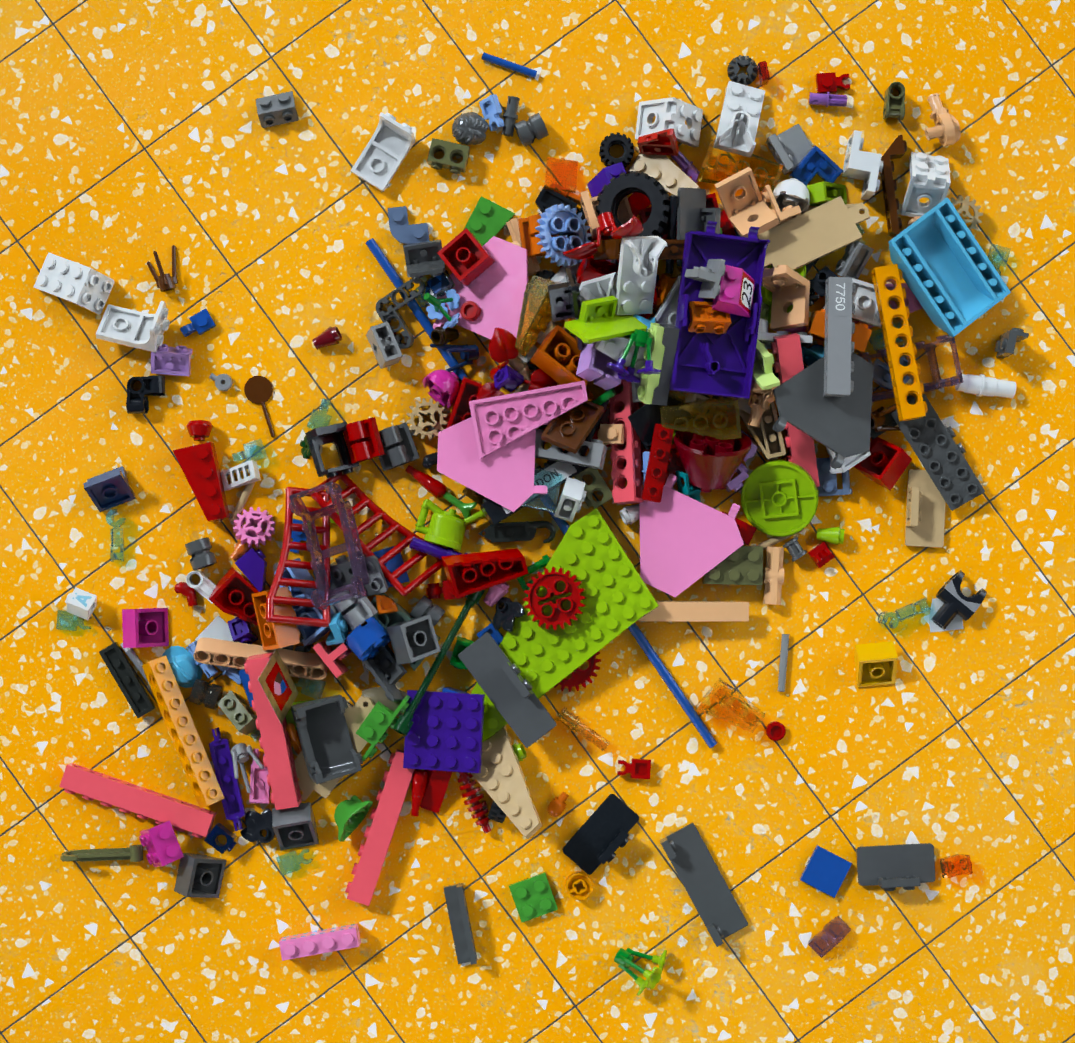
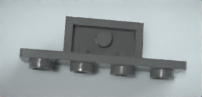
M381 645L378 648V655L373 659L368 658L365 660L364 666L373 674L375 682L386 692V697L390 701L402 702L404 697L395 684L407 671L402 664L397 665L395 655L389 646Z

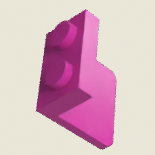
M170 821L140 831L141 836H139L142 846L147 849L148 854H146L150 865L153 864L154 867H161L184 857Z

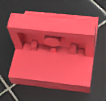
M326 640L312 647L336 678L349 670L342 662V659L352 653L345 642L335 650L330 645L327 646Z

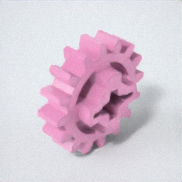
M250 507L249 512L243 509V515L237 514V520L233 521L235 526L233 527V532L236 533V539H241L242 545L247 542L248 547L255 544L256 548H258L259 543L266 545L265 540L271 541V534H275L273 516L268 515L267 510L261 512L260 507L256 511Z

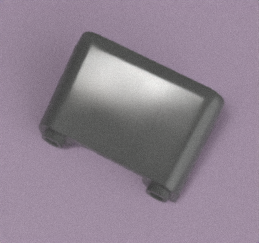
M340 694L291 706L306 767L311 780L316 784L362 770L361 764H363L361 754L356 753L353 749L344 716L345 709L348 708L347 701Z

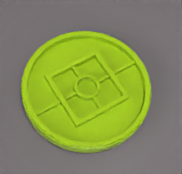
M774 460L763 463L749 474V477L746 478L743 484L744 486L741 491L743 512L754 527L767 535L785 537L796 534L811 522L817 511L819 498L816 484L804 468L793 462Z

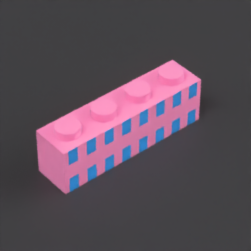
M358 923L285 936L279 940L282 961L355 948L361 944Z

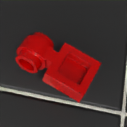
M448 580L443 581L442 588L439 587V583L427 584L426 596L428 595L429 599L440 598L442 593H444V600L456 599L450 591Z

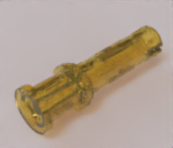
M566 706L561 709L555 718L556 721L565 724L568 730L576 731L601 749V751H604L610 741L584 724L580 716H575L569 712Z

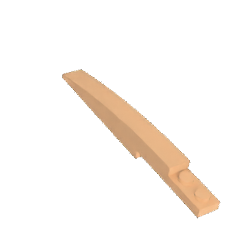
M656 600L659 607L638 620L675 622L749 621V602Z

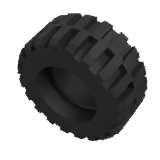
M630 171V174L624 172L619 174L620 177L610 179L611 183L608 186L604 185L602 195L599 194L597 198L599 201V205H596L598 216L605 212H611L616 227H620L622 224L617 216L620 202L631 193H642L649 198L652 210L648 220L642 225L643 232L638 236H659L662 238L664 230H668L670 196L665 188L654 177L643 172L638 173L637 171Z

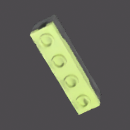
M651 322L650 328L647 330V332H650L649 337L653 338L651 344L653 368L661 370V373L640 374L642 379L637 395L638 399L644 404L667 406L680 330L673 324ZM647 347L644 349L645 361L647 360Z

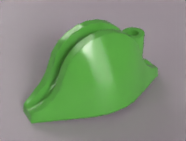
M354 795L350 800H344L338 804L335 809L334 818L338 826V840L340 842H343L364 820L373 804L372 801L362 802Z

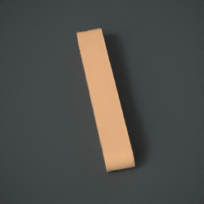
M200 638L197 641L193 656L199 663L244 669V663L249 656L274 653L276 649L264 651L263 646L213 638ZM277 649L290 676L312 680H323L326 678L328 667L318 654Z

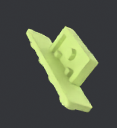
M757 339L752 378L762 390L780 386V381L772 370V364H774L773 354L769 353L765 345Z

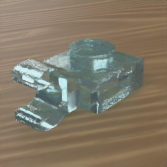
M323 398L319 411L313 409L307 424L308 428L315 429L329 425L332 416L328 415L327 412L331 401Z
M261 438L243 444V451L232 454L235 463L247 458L248 461H258L268 457Z

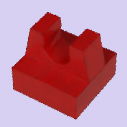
M825 542L820 543L808 552L818 568H821L835 558Z

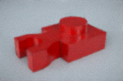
M836 72L817 73V93H836L837 88L849 90L850 84L845 85L842 83L843 79L849 78V74L836 77Z
M632 758L631 763L618 760V764H624L625 769L617 771V775L631 773L630 778L650 779L651 759Z

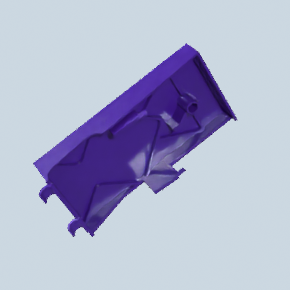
M708 221L706 232L690 231L685 233L675 324L680 330L669 390L749 399L762 305V277L766 249L770 240L758 239L759 227L752 226L749 228L748 237L715 233L717 222ZM709 259L725 260V265L742 268L755 280L751 317L747 318L730 314L731 324L725 334L688 332L690 324L688 305L690 301L713 302V299L698 298L702 282L684 277L686 269H693L694 266L706 267Z

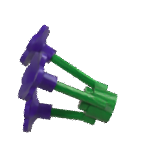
M635 329L634 334L631 333L630 340L622 357H619L615 364L607 363V367L618 373V378L628 382L640 383V377L634 375L636 369L634 366L639 348H645L646 344L647 360L645 361V368L639 369L637 374L650 375L661 373V370L653 368V361L651 360L653 338L649 337L650 332ZM633 344L635 346V350L633 353L630 366H628V369L625 370V359Z

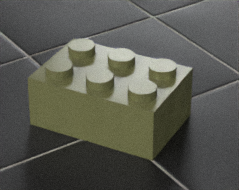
M741 546L705 574L702 584L763 585V547Z

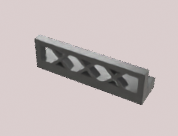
M463 883L444 886L458 964L471 962V965L477 964V954Z

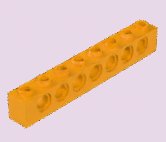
M898 264L875 267L871 274L899 422L920 419L926 416L928 407L926 401H923L924 386L919 381L918 376L920 375V366L915 360L917 349L916 345L912 344L911 339L913 337V328L908 323L910 312L908 306L905 307L904 302L906 291L901 286V280L903 279L902 270L898 269ZM891 282L894 290H888L885 283ZM889 301H895L897 309L890 308ZM894 319L900 321V328L893 326L892 321ZM897 338L904 341V347H899L896 344ZM900 357L908 360L907 366L900 364ZM904 376L911 378V385H906L903 382ZM908 395H912L915 398L914 404L907 402Z
M165 655L142 665V668L199 807H207L225 799L167 656Z

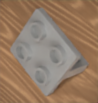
M709 259L706 267L694 266L693 269H686L684 277L702 282L698 298L715 299L720 292V279L726 270L725 260Z

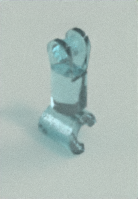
M113 509L106 514V522L113 526L110 529L111 562H114V560L124 562L123 528H120V526L125 523L126 517L115 521L114 515L117 514V509ZM114 547H120V552H114Z
M925 597L895 610V613L890 611L881 612L878 616V623L885 624L890 617L889 626L895 629L899 621L902 622L931 610V607H928L927 598ZM919 604L921 610L917 611L915 606Z

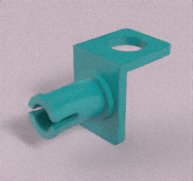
M679 470L676 471L678 492L689 495L690 498L701 502V488L689 485L687 473ZM681 477L684 479L685 485L682 484Z

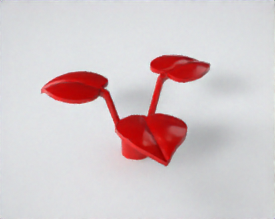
M602 213L597 217L600 226L596 228L597 242L583 244L563 252V254L575 260L586 259L598 252L597 248L600 246L601 233H604L605 236L611 235L612 239L635 237L643 232L642 223L636 216H633L627 223L617 228L612 213Z
M495 328L489 343L491 359L502 364L490 371V378L493 382L485 383L480 388L476 400L505 395L495 388L494 375L509 363V359L516 358L519 353L517 339L505 329ZM537 369L532 373L531 381L524 379V382H522L530 384L528 391L557 386V382L541 369Z

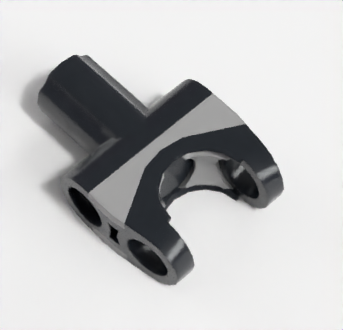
M961 570L946 581L936 594V597L944 604L931 620L944 630L957 614L967 621L979 608L987 594L982 588L971 597L964 596L960 590V584L965 573Z

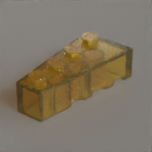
M715 139L711 140L696 181L716 184L750 167L759 191H762L766 185H769L773 193L784 165L752 154L751 157H746L713 148Z

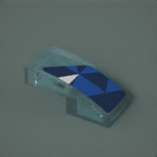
M445 270L441 275L432 276L424 282L426 285L425 292L416 299L420 307L426 308L430 303L423 298L425 293H430L435 298L438 296L443 297L447 290H451L455 286L448 271Z

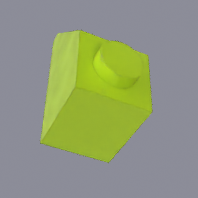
M825 181L807 185L810 193V206H820L839 196L847 204L846 185Z

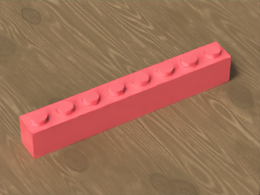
M797 333L774 336V342H771L772 353L776 355L774 370L775 373H778L780 385L804 370L800 335ZM787 422L784 428L787 437H784V444L789 449V455L786 457L787 461L804 468L813 478L816 487H819L814 439Z
M272 652L249 656L244 663V669L246 674H249L248 689L253 694L252 708L257 714L256 728L260 730L261 734L259 743L261 749H264L263 763L268 769L267 783L272 789L271 802L275 804L276 810L299 807L302 798L288 731H286V717L281 724L258 681L273 655Z
M399 749L390 755L388 763L391 764L389 771H385L382 782H385L383 790L379 789L376 800L379 803L377 808L373 807L370 819H373L371 827L367 826L364 837L367 839L365 845L361 844L358 856L361 857L359 863L354 864L351 873L354 875L352 882H348L345 891L348 893L347 899L367 906L371 903L415 770L403 768L404 751Z
M74 763L67 764L59 786L64 788L66 793L82 794V798L93 801L96 799L101 801L100 804L104 806H117L119 811L124 813H130L131 811L137 813V817L146 820L148 818L155 819L157 824L170 821L171 825L174 826L173 829L180 832L190 831L192 836L197 838L207 837L210 834L217 813Z

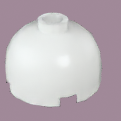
M790 178L781 181L775 186L773 195L781 212L783 208L789 205L793 207L799 205L801 213L808 210L810 193L804 183L796 178Z

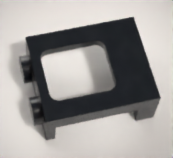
M347 422L315 428L305 433L318 477L326 476L329 479L338 476L337 473L342 472V475L350 474L353 472V468L360 466L359 462L351 463L343 432L347 430L345 426ZM333 443L336 446L341 466L326 470L319 446Z

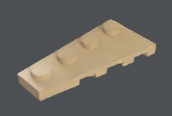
M639 153L628 170L629 174L630 171H637L638 173L643 172L654 177L669 195H677L678 188L681 187L701 189L665 155Z

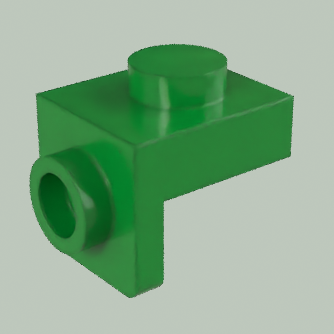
M458 636L449 664L457 669L468 670L458 657V654L475 641Z

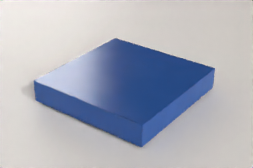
M817 845L800 880L835 898L852 863Z

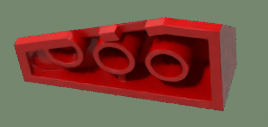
M232 567L218 582L209 600L224 613L258 626L251 594L258 593L259 591Z

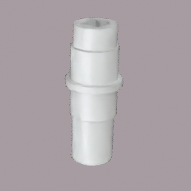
M958 374L955 381V390L976 394L977 397L983 395L1012 399L1016 393V382L986 377L984 374Z

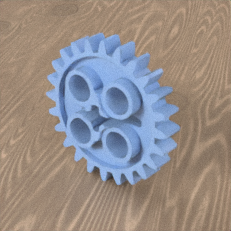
M563 203L553 205L540 214L542 218L537 220L540 226L535 227L539 234L535 235V237L540 238L537 245L543 246L540 252L546 251L545 258L551 257V263L557 262V266L563 265L567 267L582 262V259H571L565 256L563 252L591 242L588 240V237L592 235L587 233L590 226L584 225L587 220L581 219L582 213L576 214L577 208L571 209L570 205L564 206ZM558 234L561 235V236H557V237H551V235H558Z

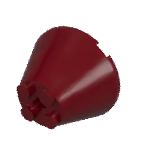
M711 425L688 426L677 430L674 436V443L685 472L688 474L689 485L699 487L705 493L712 492V489H726L727 484L751 449V439L748 436L726 427H722V430L710 429Z

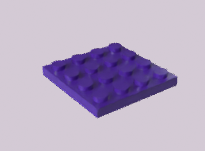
M407 690V695L410 696L409 704L415 698L418 690ZM426 691L413 714L412 721L414 723L407 736H405L403 768L481 773L485 694Z

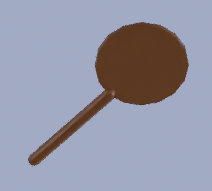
M253 376L245 384V396L252 403L261 404L271 437L274 438L275 434L265 406V402L272 396V384L266 377Z

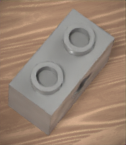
M388 321L370 327L366 337L380 369L397 364L403 355Z

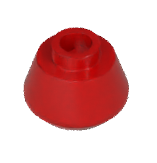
M193 420L189 421L186 427L194 441H205V438L210 436L213 425L210 421Z

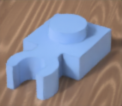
M497 94L490 95L480 101L479 104L485 120H489L490 131H497V127H504V121L499 116L502 113Z

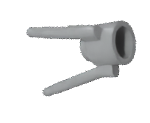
M239 743L234 745L231 750L235 779L239 778V763L247 793H251L244 763L249 760L251 755L261 769H264V766L253 752L251 746L247 747L245 743Z

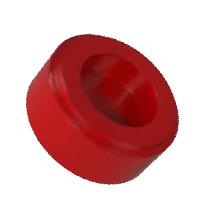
M467 301L462 305L460 312L464 319L475 321L480 316L481 309L477 303Z
M773 721L767 725L766 735L769 739L779 741L785 736L786 730L782 723Z

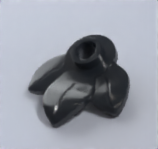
M502 597L496 604V613L493 617L495 630H499L502 627L506 631L513 632L515 617L525 615L523 606L519 602H512L510 598Z
M269 808L265 809L262 814L256 811H247L245 815L247 827L241 830L242 837L250 842L260 841L262 843H269L275 836L272 827V811ZM263 830L267 831L265 837L262 835Z

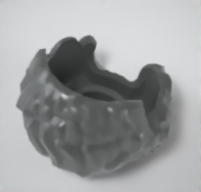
M475 112L461 113V115L454 119L452 134L456 141L461 144L476 145L486 139L485 133L489 125L482 116Z

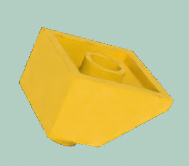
M893 641L855 644L854 665L857 687L895 684L898 656Z

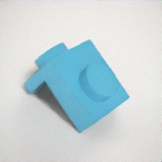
M341 613L333 614L329 624L331 632L326 640L327 646L344 643L349 632L347 622L343 619Z

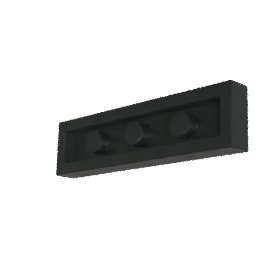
M115 642L101 650L99 653L137 718L155 709L156 707L119 644Z

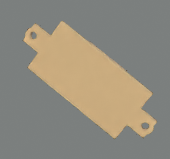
M839 196L757 235V238L760 240H770L766 249L764 268L770 265L773 268H777L778 265H787L792 270H796L862 239V235L856 225L870 219L869 209L863 202L847 209L843 199Z
M363 694L353 707L347 703L348 708L345 709L344 713L353 749L356 753H360L368 743L357 735L356 732L375 706L373 700L370 697H365ZM302 751L294 760L297 777L299 778V788L303 792L301 798L304 802L313 790L326 799L342 778L339 777L316 784L309 776Z

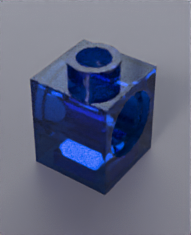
M218 823L204 841L221 854H224L226 851L230 852L236 845L234 840L237 836L221 823ZM219 835H224L227 838L226 844H221L218 841Z

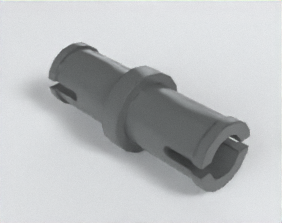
M508 96L506 113H503V118L505 119L501 135L513 137L514 124L518 120L517 110L520 101L518 97Z

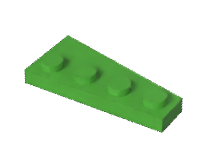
M481 196L465 228L472 232L483 246L504 228L506 222L511 220L515 213Z

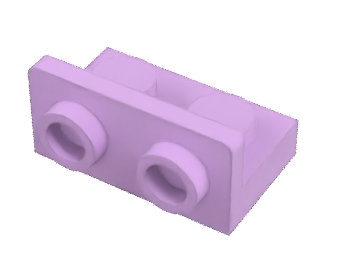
M162 344L158 346L156 353L151 352V373L189 377L191 374V355L193 349L183 345L168 347L167 344Z

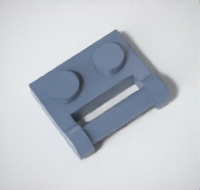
M830 457L816 458L820 484L817 487L818 497L853 494L852 488H850L849 470L842 473L843 489H837L836 473L832 474L829 471L831 470Z

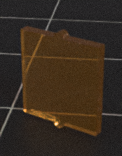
M547 157L544 189L557 190L559 193L562 191L575 193L578 161Z

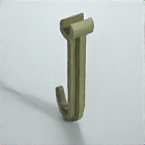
M137 844L126 848L69 850L61 854L60 860L62 862L107 860L140 862L143 860L142 844Z

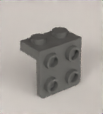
M441 239L403 245L407 277L420 279L423 275L439 276L442 272H445V262L437 254L442 249Z

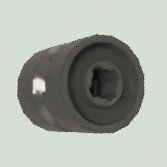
M539 113L528 117L527 122L522 120L514 124L517 135L524 147L534 143L535 138L540 140L549 136L545 123Z
M209 537L185 544L188 555L192 556L190 563L193 570L202 569L217 563L215 554L210 552L212 545Z
M424 595L409 615L413 618H418L430 614L433 626H435L446 611L438 605L434 606L433 601Z

